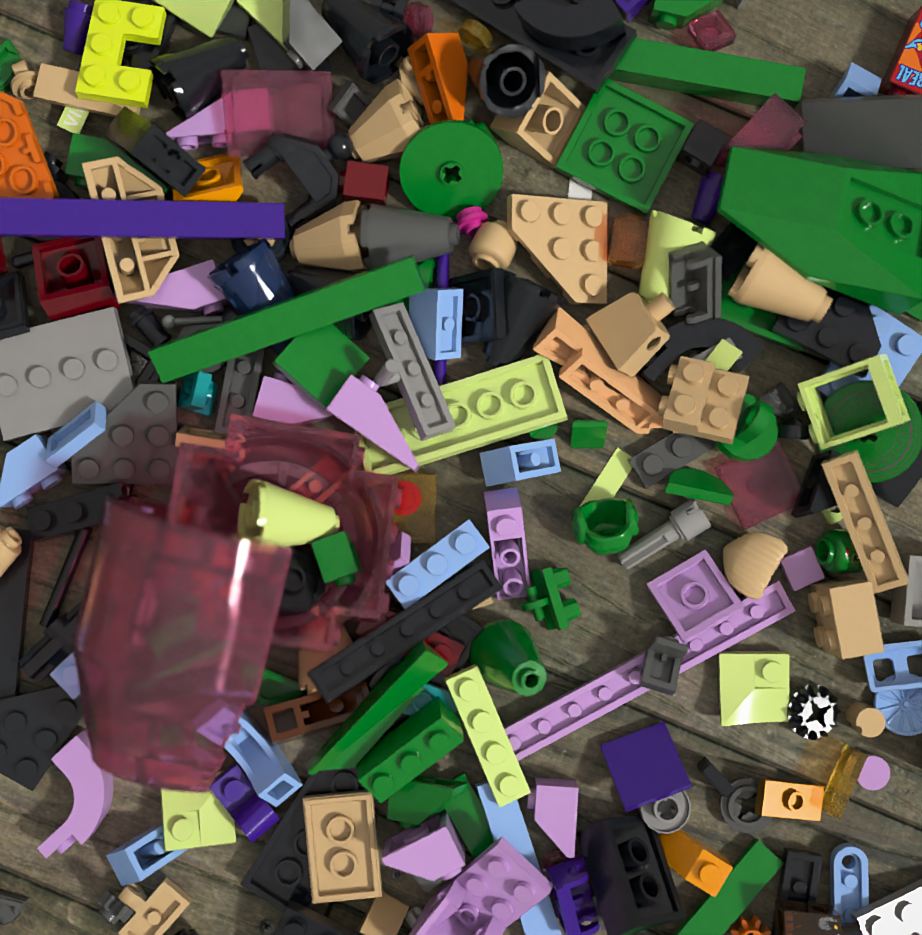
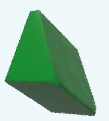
M605 420L572 421L570 423V447L573 449L604 447L607 422Z

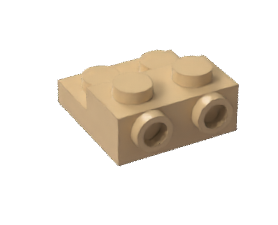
M680 356L678 365L671 364L667 384L672 385L670 395H663L659 405L658 416H663V429L733 444L750 376L715 369V363Z

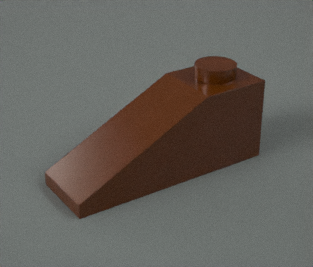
M366 679L328 704L324 702L319 693H314L264 707L273 746L342 725L369 694Z

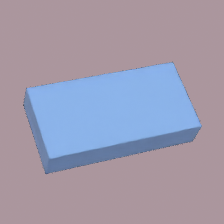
M95 401L47 439L45 461L57 468L104 432L107 408L98 401Z

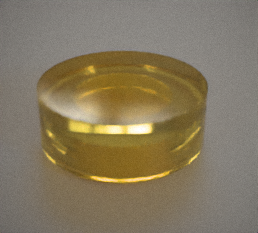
M466 19L458 29L461 40L475 51L488 48L493 41L489 30L476 20Z

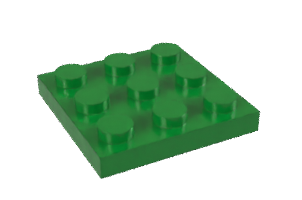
M607 79L599 93L593 94L555 170L645 217L694 123Z

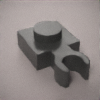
M107 890L97 901L103 906L98 913L114 925L118 920L125 923L134 912Z

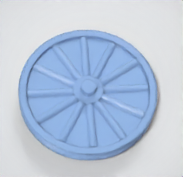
M910 674L913 678H918V676ZM894 675L887 677L883 681L893 680ZM922 688L876 692L874 694L873 707L884 715L885 728L902 736H913L922 733Z

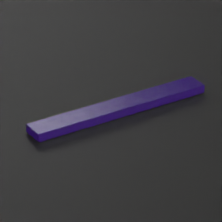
M0 198V237L260 240L266 238L267 240H284V203Z

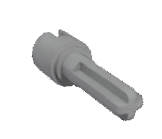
M691 498L670 511L669 521L618 553V559L626 570L631 569L677 539L682 538L689 541L710 528V522L703 511L697 506L695 499Z

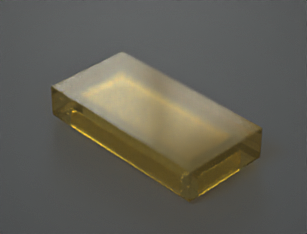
M848 744L844 745L823 793L822 809L828 815L839 820L868 757L859 749Z

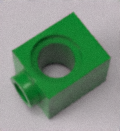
M342 531L311 543L324 583H335L336 588H340L356 582L355 575L363 573L349 532Z

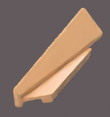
M558 308L533 345V350L562 365L559 369L560 379L636 434H649L651 428H663V416H658L662 395L638 374L631 377L619 371L600 341L562 308Z

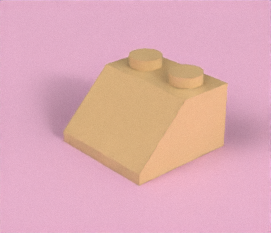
M545 71L544 92L541 98L538 97L531 106L533 108L528 113L518 117H502L496 114L490 128L510 146L555 168L587 107L550 71Z

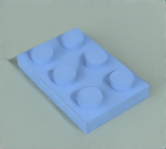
M869 304L881 343V348L877 355L887 354L899 387L922 353V336L881 308ZM830 362L822 375L838 370L841 367ZM868 371L864 378L853 374L817 388L819 394L828 399L841 387L856 381L872 380V377Z

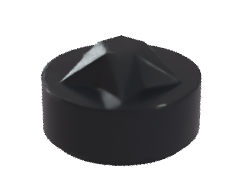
M788 418L778 424L777 438L802 440L810 438L808 426H805L799 418Z

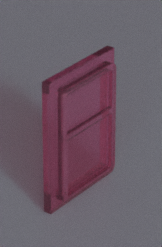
M221 70V97L223 99L227 157H250L267 144L266 140L273 132H283L313 139L321 151L326 148L327 140L332 134H335L334 115L327 109L333 101L331 71Z

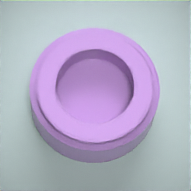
M864 754L854 762L852 774L859 785L867 790L874 791L883 788L888 783L890 768L886 761L879 756Z

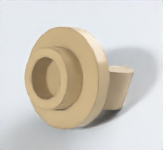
M25 60L13 64L12 69L15 76L10 83L13 94L22 99H34L33 94L39 72L29 71Z

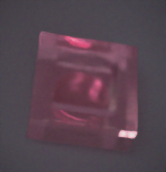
M720 10L689 22L687 32L701 50L715 52L735 42L736 32Z

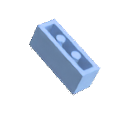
M467 519L413 559L404 568L388 578L385 583L404 609H407L490 548V546L471 520Z

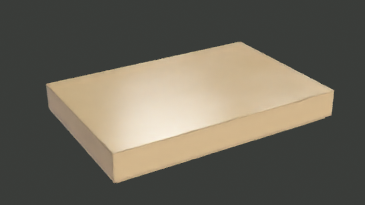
M368 790L303 796L312 904L382 897L383 890L374 796Z

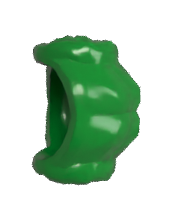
M630 498L592 500L580 507L573 508L571 511L572 529L576 544H585L593 553L601 556L610 553H620L628 547L632 536H636L639 533L637 524L639 516Z

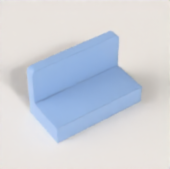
M426 288L425 291L409 297V317L427 359L436 361L461 358L463 289Z

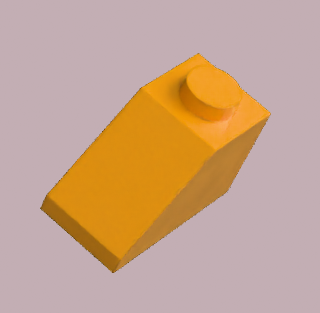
M682 829L669 834L658 833L668 866L685 880L711 896L716 897L733 869L727 858Z

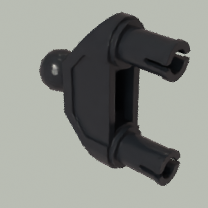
M273 132L268 136L265 146L242 161L255 180L279 161L282 163L286 161L309 192V195H307L308 200L284 216L295 231L297 228L336 207L339 174L330 162L334 159H347L352 154L353 142L347 134L335 133L329 137L326 148L321 151L313 139L283 132Z

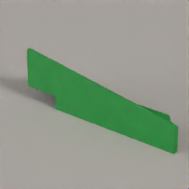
M421 640L400 664L396 663L312 757L307 763V773L314 775L319 771L354 768L424 689L423 685L449 664L448 661Z

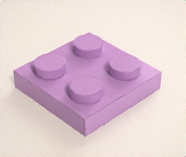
M706 549L647 583L648 590L683 644L688 643L744 610V605Z

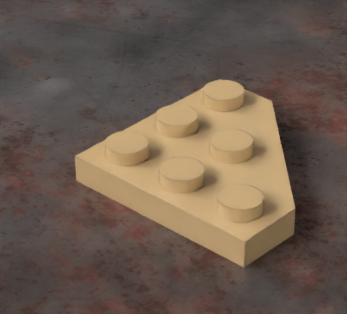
M520 194L507 196V231L516 242L519 241L531 254L530 259L547 278L551 277L563 291L562 295L569 304L606 305L607 202Z

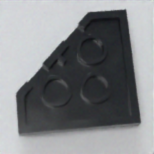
M825 286L823 287L827 290L826 295L833 298V301L819 323L813 320L806 322L778 314L770 331L841 368L877 356L881 348L868 303ZM869 369L858 372L854 375L860 378L866 377Z
M59 684L36 691H26L0 697V773L33 791L53 762L51 758L60 751L91 704V700L83 695L73 700Z

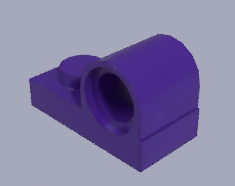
M235 762L207 784L252 843L280 820L268 803L257 796L251 782Z

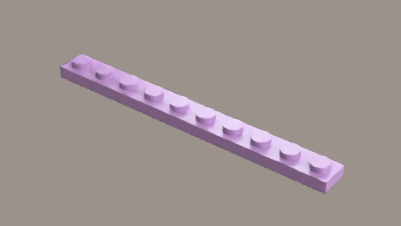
M775 580L769 583L760 599H751L746 596L741 598L740 601L744 605V610L684 644L688 646V652L682 659L679 674L795 612L780 581ZM677 633L671 636L676 638L679 641V643L683 644ZM645 651L504 726L517 761L651 690L638 686Z

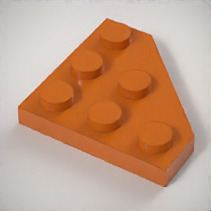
M0 91V198L59 199L58 190L24 102Z

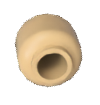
M502 220L484 222L477 229L469 245L472 263L480 270L490 268L506 269L515 255L519 241L516 242L507 231V222Z

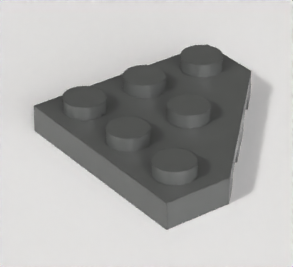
M141 380L121 402L116 404L106 414L105 431L71 456L72 484H178L179 447L175 446L176 433L178 432L177 381L162 383V381Z

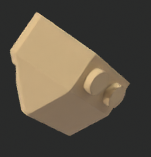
M118 156L82 163L91 199L165 201L163 189L160 185L128 165ZM101 238L118 304L153 297L180 256L175 239Z

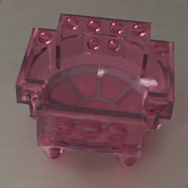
M230 414L224 449L180 442L155 598L199 604L195 637L232 641L256 648H286L328 654L332 651V646L339 645L341 624L336 623H343L346 620L376 623L381 620V615L386 616L389 594L384 593L386 579H391L394 559L389 558L390 544H395L398 534V523L393 522L394 509L400 508L403 492L402 488L397 487L398 477L356 470V467L362 468L365 447L359 446L361 435ZM252 479H260L333 507L335 515H338L340 519L338 533L346 531L351 534L363 569V573L355 575L357 581L340 588H336L335 583L326 584L325 592L317 606L305 614L295 616L283 615L266 607L257 594L255 586L256 573L265 555L272 551L280 550L281 547L254 551L241 548L245 542L238 541L237 521L240 503L247 504L250 494L243 493L248 482ZM311 544L293 546L303 548L314 554Z

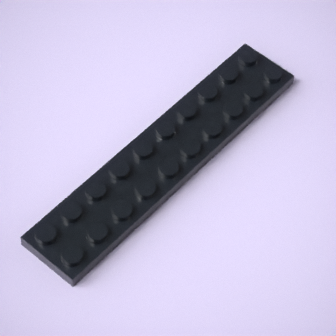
M462 615L438 631L465 644L452 674L460 671L469 657L471 642L474 637L477 638L483 631L482 625L466 615ZM401 655L378 670L368 684L369 693L396 663L400 664L406 657ZM440 672L427 682L448 689L443 679L447 676ZM402 713L380 739L411 716ZM357 765L354 768L319 771L308 777L240 885L283 913L289 900L308 908L312 902L302 798L307 795L367 790L358 781Z

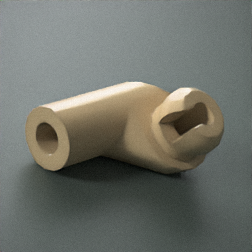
M408 55L404 57L399 65V80L401 84L404 83L414 100L424 106Z

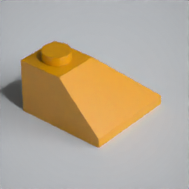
M239 150L197 159L206 170L184 197L173 189V201L237 202L244 191Z

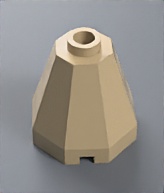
M396 79L386 85L348 130L349 137L353 142L352 155L355 159L361 157L364 162L371 163L401 157L409 140L419 130L428 126V123L425 125L421 118L423 113L406 85L404 83L401 84L400 80Z
M358 200L343 202L297 228L289 243L292 257L297 259L298 263L302 266L351 272L367 271L363 258H370L367 247H361L360 232L362 211L367 208L364 205H360L361 202Z

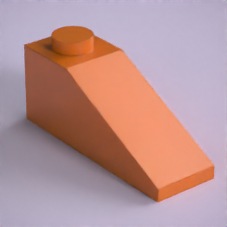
M426 33L408 47L407 50L429 123L432 124L443 120L464 121L468 63L459 33Z

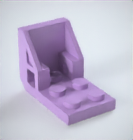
M500 837L465 866L459 874L452 877L436 891L426 903L409 935H503L506 927L547 897L554 885L506 839Z

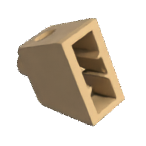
M630 292L592 314L586 321L616 368L633 377L669 340L670 334L661 320L676 308L663 292L649 303L637 293Z

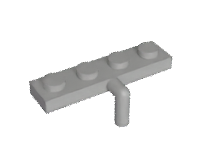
M404 303L372 310L369 318L387 359L386 363L374 378L375 383L380 387L397 383L421 441L452 432L456 428L455 422Z

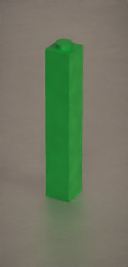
M635 38L608 79L792 112L801 101L806 68Z

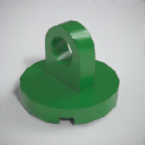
M746 393L733 444L714 442L719 451L728 458L739 462L757 460L769 453L777 442L779 431L773 407L760 401L759 397Z

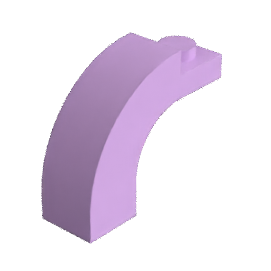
M87 729L76 735L51 758L72 785L74 805L65 823L37 848L46 859L56 850L62 854L76 840L81 845L87 841L103 823L111 806L114 789L112 768L102 746Z

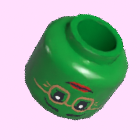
M847 529L828 530L817 541L815 549L816 558L826 571L832 574H849L860 572L863 569Z

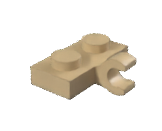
M168 877L163 879L149 897L146 896L144 890L137 882L125 885L118 898L135 912L120 928L118 934L163 935L190 904L192 898Z

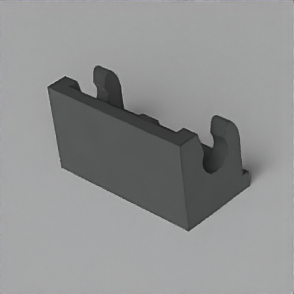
M703 241L669 252V297L676 308L671 314L676 317L694 312V314L686 316L687 324H695L712 317L715 319L721 317L722 256Z

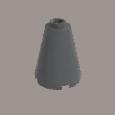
M374 203L366 204L367 209L362 211L360 225L361 247H367L370 258H363L367 270L412 254L416 263L453 252L454 245H459L460 243L458 224H453L451 217Z

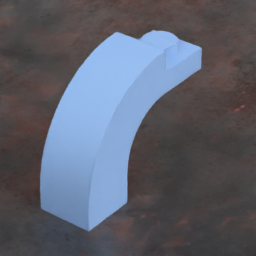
M219 697L193 719L197 730L219 743L235 758L248 776L257 796L277 807L303 785L278 745L273 746L271 737L266 730L235 701L229 704Z

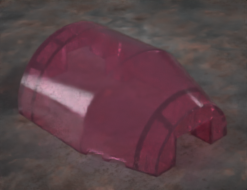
M108 496L105 500L72 640L90 757L104 771L133 783L170 791L208 792L226 757V753L223 751L230 735L238 734L241 728L238 719L245 706L253 705L258 695L293 548L268 539L221 534L199 525L174 522L177 506L158 499L134 496Z

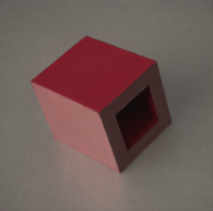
M347 161L346 171H340L338 191L343 192L345 202L358 200L361 202V205L372 203L386 205L390 182L389 166Z

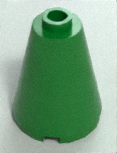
M499 619L487 623L482 628L483 631L478 637H474L471 642L469 652L471 665L476 664L484 682L488 685L523 696L537 694L545 685L546 671L530 631L514 620Z

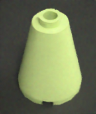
M652 209L638 294L643 296L648 303L662 292L670 299L669 252L701 241L711 247L718 233L707 228L702 229L694 225V223Z
M252 479L245 486L243 493L250 494L247 504L240 503L237 521L238 541L245 542L241 547L243 550L254 551L311 544L314 541L338 533L340 519L338 515H335L333 507L260 479Z

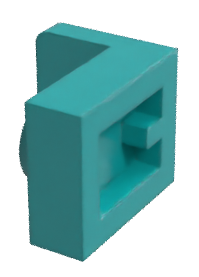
M201 371L185 375L178 399V408L204 416L211 415L218 388L217 383L211 381L212 375Z

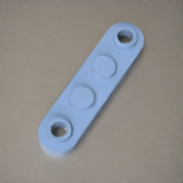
M842 843L836 846L830 855V905L840 914L842 923H853L850 914L869 905L868 859L860 848L851 843ZM847 855H851V862L847 865H843V858Z

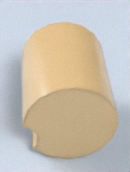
M863 702L853 703L847 708L845 719L851 722L850 728L866 737H876L883 732L885 718L879 710Z

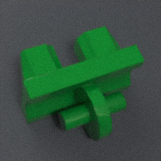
M545 567L529 571L533 586L525 588L529 601L520 604L521 610H532L535 621L544 619L547 630L568 628V622L580 616L581 612L575 598L561 601L558 589L570 585L571 581L567 568L552 569L551 567Z

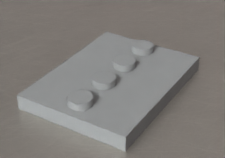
M110 307L30 327V332L0 340V428L3 441L9 442L60 429L95 401H98L107 408V414L131 392L136 384L117 308Z

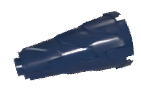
M266 238L247 246L249 250H245L242 253L240 251L217 266L207 276L212 286L223 294L240 316L292 298L295 295L276 259L272 246ZM293 338L270 345V347L279 355Z

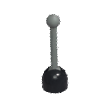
M231 305L225 309L222 316L174 318L172 315H166L162 319V325L170 329L175 325L221 323L240 315Z

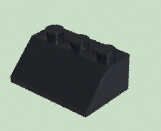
M640 815L604 819L576 833L607 935H631L686 918L658 833L649 828Z

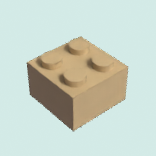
M845 577L810 584L811 593H808V604L811 612L816 614L818 626L814 627V637L817 646L822 647V651L840 659L884 652L872 581Z

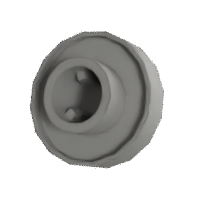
M682 791L638 809L642 820L649 828L658 833L669 834L680 830L687 823L690 817L691 803L687 793Z

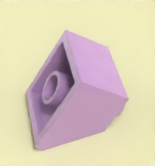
M443 810L435 818L420 824L419 828H407L385 839L381 859L386 866L431 881L441 877L443 880H448L462 871L461 867L465 866V845L446 810Z

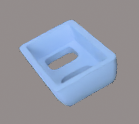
M922 640L883 644L884 652L862 656L868 687L871 692L922 688V677L913 678L909 673L907 664L908 656L922 655ZM889 659L892 662L894 679L878 681L875 677L873 661Z

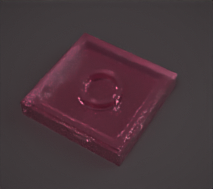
M777 439L776 444L769 453L757 460L739 462L732 459L714 467L719 479L731 489L734 495L731 505L742 529H748L793 508L801 488L779 439Z

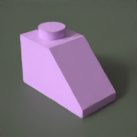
M535 778L534 788H529L531 793L527 794V809H533L534 820L567 858H574L579 789L576 780Z

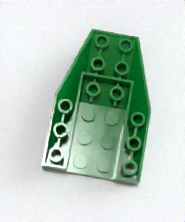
M732 146L729 149L717 211L807 280L897 315L922 302V172L831 154Z

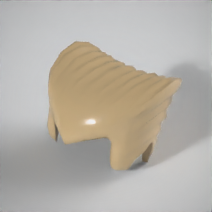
M753 532L731 541L723 549L724 576L734 589L747 598L760 599L775 570L788 552V547L782 539L768 533Z

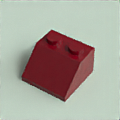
M64 237L31 245L39 302L51 322L110 307L121 308L114 294L115 289L101 238Z

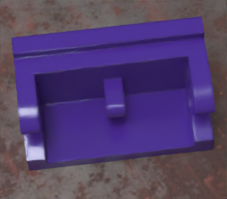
M582 856L546 868L548 879L554 885L551 892L559 924L565 935H592L600 929L598 921L592 922L589 925H581L583 922L597 917L585 868L586 864Z

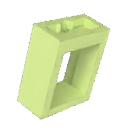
M886 353L797 384L800 390L797 392L798 403L803 411L808 412L811 424L808 426L810 436L815 444L819 443L821 450L910 420ZM869 369L886 419L834 436L817 387Z

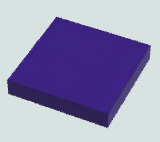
M665 722L600 745L625 812L692 788Z

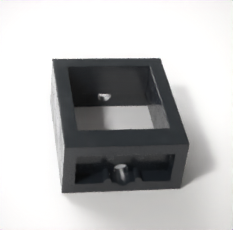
M125 106L103 132L106 137L145 169L184 197L206 170L204 166L156 125Z

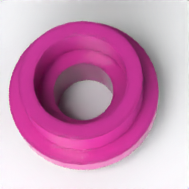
M478 206L466 208L456 216V224L459 226L460 234H466L468 237H473L481 224L489 221L487 213L483 212L482 208Z

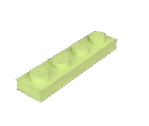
M473 664L443 678L499 808L531 793L478 666Z

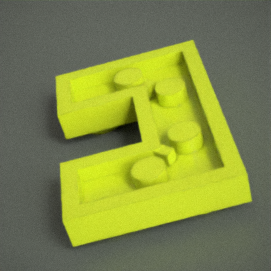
M95 0L75 89L79 99L148 108L154 79L152 71L121 66L126 41L161 45L167 16L164 7L119 0Z

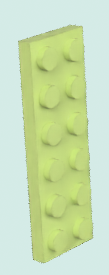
M541 354L439 386L456 425L452 432L421 441L404 399L400 398L385 403L419 466L568 420L550 360ZM354 430L365 473L369 481L410 469Z

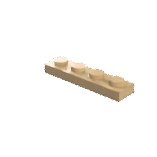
M858 450L823 461L821 465L867 580L872 581L874 594L908 584V576Z

